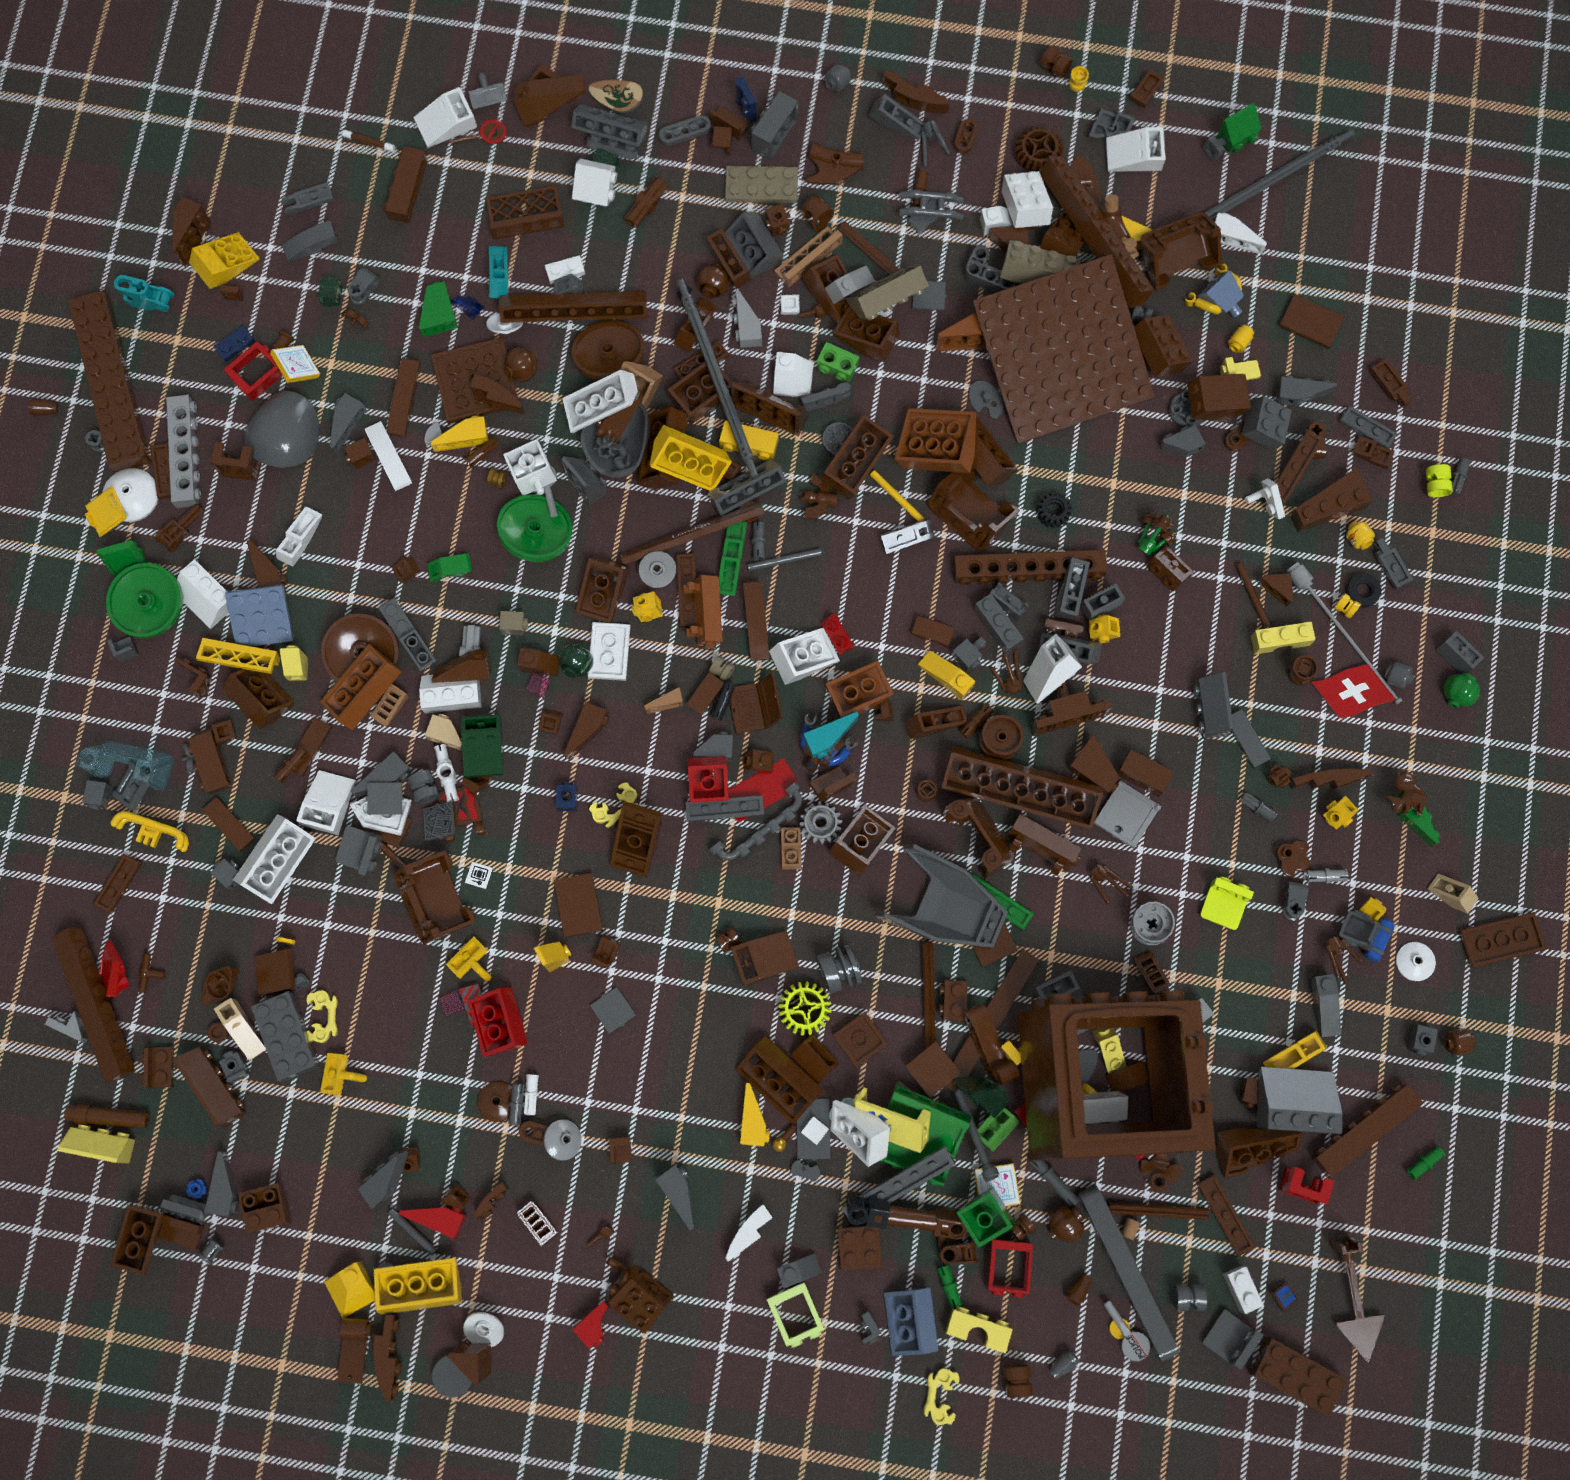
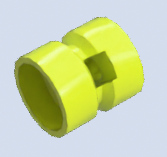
M1438 464L1426 468V480L1429 481L1427 484L1428 496L1444 497L1453 493L1452 481L1449 480L1451 478V467L1449 465Z

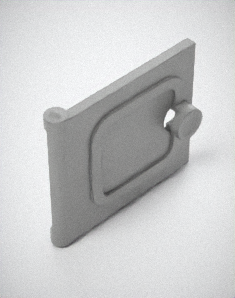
M1120 780L1118 782L1119 786L1110 796L1094 824L1134 849L1156 813L1161 810V805Z

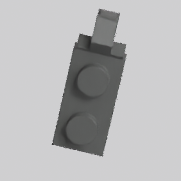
M1384 538L1377 540L1373 544L1377 551L1375 553L1376 558L1394 589L1396 590L1412 582L1413 578L1396 548H1393L1391 545L1388 546Z

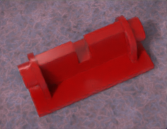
M833 613L821 625L837 652L841 655L846 650H852L854 642L851 641L840 623V618H837L835 613Z

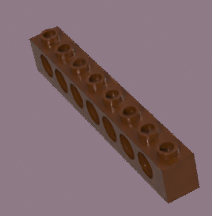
M1106 550L955 556L953 561L955 583H960V585H969L971 582L988 584L993 581L1002 584L1008 583V581L1024 583L1027 580L1044 582L1046 579L1063 581L1067 571L1063 565L1069 564L1070 559L1073 557L1090 562L1091 568L1088 569L1087 578L1099 580L1105 577L1107 573ZM1031 565L1035 570L1028 571L1025 566ZM1044 565H1051L1053 570H1046ZM1013 566L1016 571L1010 572L1007 570V567ZM974 567L978 570V573H971L969 569ZM995 567L997 572L991 573L988 568Z

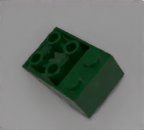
M500 714L461 717L464 778L503 775V736Z

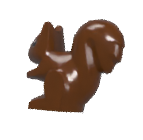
M1409 772L1398 773L1393 781L1395 788L1402 792L1401 798L1388 796L1387 801L1395 813L1401 812L1404 808V814L1407 815L1410 809L1416 810V815L1420 817L1428 796L1425 795L1421 787L1416 785L1417 780Z

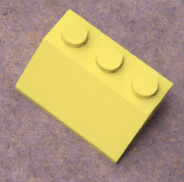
M79 1124L78 1128L70 1127L57 1149L60 1152L114 1163L129 1164L135 1139H130V1134L117 1132V1136L110 1135V1130L98 1128L97 1132L91 1131V1126Z

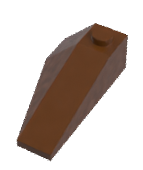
M574 75L537 79L514 85V103L524 126L529 127L541 123L545 120V116L551 112L556 113L559 111L558 108L564 103L569 104L584 94L586 76Z
M838 254L811 267L801 275L811 294L823 306L836 324L839 323L846 309L850 306L846 299L833 304L825 290L832 282L848 274Z

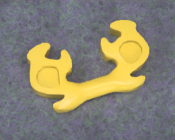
M628 783L620 784L618 788L624 791L622 794L616 793L617 798L621 802L627 801L634 804L638 796L636 790L630 787ZM594 802L589 808L594 821L598 824L608 822L605 825L606 828L612 827L619 820L621 809L614 814L608 815L609 809L605 803H602V808H597L598 804Z
M320 990L315 993H309L307 1003L311 1004L314 1001L315 1006L312 1007L314 1010H322L323 1006H326L328 1010V1023L325 1028H323L322 1024H312V1027L315 1028L314 1033L312 1034L311 1031L306 1032L309 1041L325 1043L330 1038L331 1032L334 1037L338 1033L336 1025L338 999L336 996H333L331 1001L329 994L326 991Z
M941 1368L934 1379L932 1373H929L927 1378L928 1394L924 1406V1415L927 1417L930 1411L932 1420L937 1425L947 1423L951 1425L955 1419L953 1412L949 1416L947 1415L946 1410L950 1409L949 1405L941 1404L939 1408L935 1405L936 1389L939 1384H942L945 1390L953 1389L949 1386L952 1380L959 1384L957 1372H951L946 1368Z

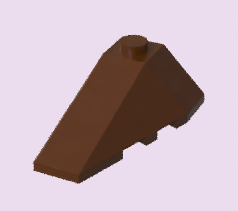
M1244 1128L1220 1131L1216 1149L1223 1177L1228 1178L1249 1172L1248 1168L1258 1164L1260 1167L1265 1164L1267 1159L1274 1156L1280 1158L1299 1149L1302 1132Z

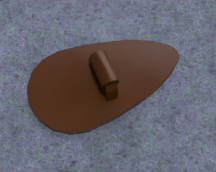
M1077 156L1070 167L1099 208L1102 203V194L1095 172L1083 156Z

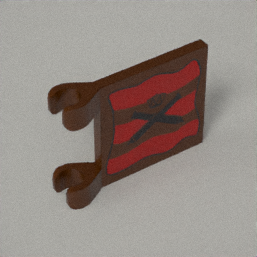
M466 786L456 788L459 800L454 801L452 797L455 827L475 823V830L478 836L484 835L485 829L477 792L468 790ZM445 791L439 792V804L446 803ZM454 834L445 836L448 843L455 841Z

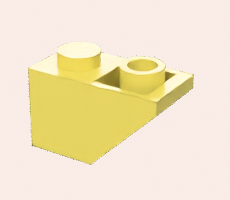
M297 646L280 648L283 673L287 680H308V657Z

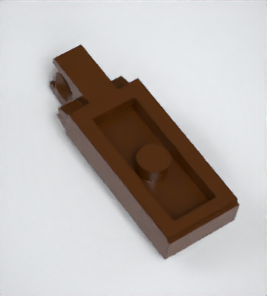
M1387 359L1370 368L1369 371L1394 402L1397 401L1402 408L1409 405L1412 400L1407 395L1409 393L1407 390L1408 386Z

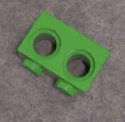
M826 342L817 359V368L824 374L834 375L840 381L850 382L859 365L860 356ZM826 358H831V359H833V361H832V362H826L825 359H826ZM844 365H847V366H849L850 368L847 369V370H845V369H842L841 367L844 366Z

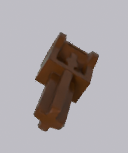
M194 504L178 522L172 519L164 528L159 530L155 536V541L161 542L167 551L173 552L189 535L186 529L204 510L198 504Z

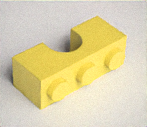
M1312 622L1255 630L1250 636L1254 654L1273 652L1275 649L1284 646H1291V649L1306 647L1316 640Z
M959 1306L957 1310H951L945 1330L946 1334L966 1340L972 1328L981 1327L986 1333L984 1346L1006 1354L1013 1330L1008 1327L1009 1323L998 1319L996 1323L988 1321L989 1316L977 1313V1316L970 1315V1310Z

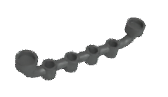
M797 781L789 786L785 792L789 797L791 795L794 796V803L735 850L726 853L723 850L725 845L719 841L709 849V852L713 856L717 854L723 860H733L739 855L741 858L745 857L751 852L749 848L753 844L759 846L766 840L764 836L767 833L771 832L773 835L781 828L780 823L784 820L788 823L797 816L794 812L800 808L802 803V795L799 792L801 786Z

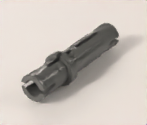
M1044 1160L1029 1161L1039 1172L1041 1179H1045L1070 1208L1080 1200L1054 1172L1052 1166L1050 1167Z

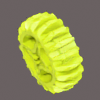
M798 982L799 989H795V986L791 985L790 988L793 992L790 993L788 990H785L784 993L788 997H780V1000L785 1002V1004L778 1005V1008L784 1009V1011L779 1012V1016H786L781 1022L786 1023L789 1021L786 1028L789 1030L793 1025L795 1027L793 1029L794 1034L797 1033L798 1029H801V1035L803 1036L804 1030L808 1029V1034L812 1035L811 1028L819 1032L820 1030L817 1025L820 1024L821 1027H825L826 1024L822 1020L829 1021L830 1019L825 1013H831L832 1010L825 1006L831 1005V1001L824 1002L828 998V994L820 995L823 992V988L815 991L817 986L815 983L811 989L809 988V982L805 983V988H802L801 982ZM805 993L814 995L819 1002H808ZM799 994V1005L788 1009L791 999ZM802 999H804V1004L807 1007H811V1010H808L807 1013L808 1018H806L804 1011L799 1010V1007L802 1008ZM821 1008L819 1018L811 1023L810 1013ZM790 1015H801L804 1018L805 1025L795 1022Z

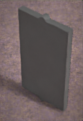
M816 1099L797 1120V1159H812L813 1161L816 1159H830L829 1099ZM812 1117H815L829 1128L817 1145L801 1133Z

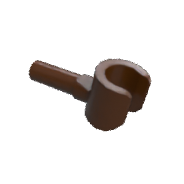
M821 305L815 306L811 311L799 313L800 318L815 314L818 319L826 316L825 310Z
M608 1225L604 1226L594 1238L587 1242V1245L589 1247L592 1246L602 1236L608 1240L614 1233V1230Z

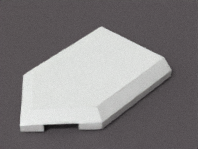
M366 797L351 803L350 806L364 828L401 836L412 800L406 798L402 800V815H368V801Z

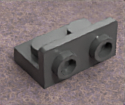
M171 1195L169 1201L163 1199L160 1205L165 1215L201 1226L208 1214L204 1213L206 1204L177 1195Z

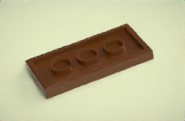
M1535 912L1458 931L1470 969L1547 950Z

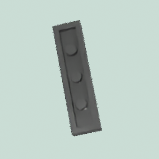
M763 795L729 798L727 801L686 802L687 822L764 816Z

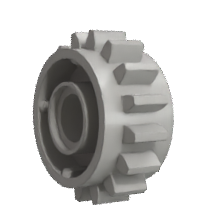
M818 802V806L811 804L810 810L804 809L806 815H801V819L804 822L800 823V827H804L802 834L807 833V840L813 839V844L820 841L821 845H823L824 841L827 840L828 843H831L832 837L837 838L836 831L841 832V828L837 825L842 824V820L837 819L840 817V813L834 812L835 807L829 808V803H826L824 806L821 802ZM823 819L826 822V826L820 828L816 826L815 822Z

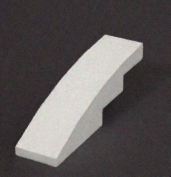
M380 421L365 428L364 430L395 491L412 484L382 422Z

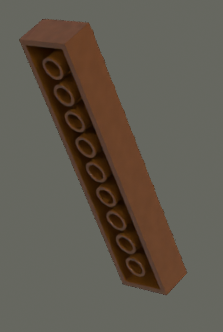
M104 290L69 299L68 303L108 466L116 473L123 469L151 464L111 299Z

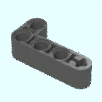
M978 245L974 248L966 265L964 277L967 282L993 293L1021 285V283L1000 278L1001 270L987 265L989 250L986 246ZM977 255H982L984 258H978ZM971 270H974V271H976L977 273H976V274H973V273H971L970 271H971ZM987 277H992L994 280L990 281ZM1003 284H1009L1011 287H1005Z

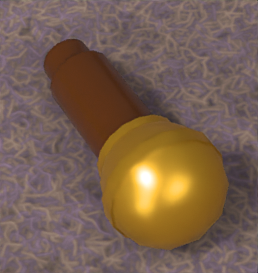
M794 1125L788 1127L781 1137L773 1141L772 1145L775 1151L782 1152L785 1150L787 1141L797 1129Z

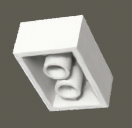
M1029 172L1004 175L1002 195L1014 227L1050 225L1053 206L1040 173Z

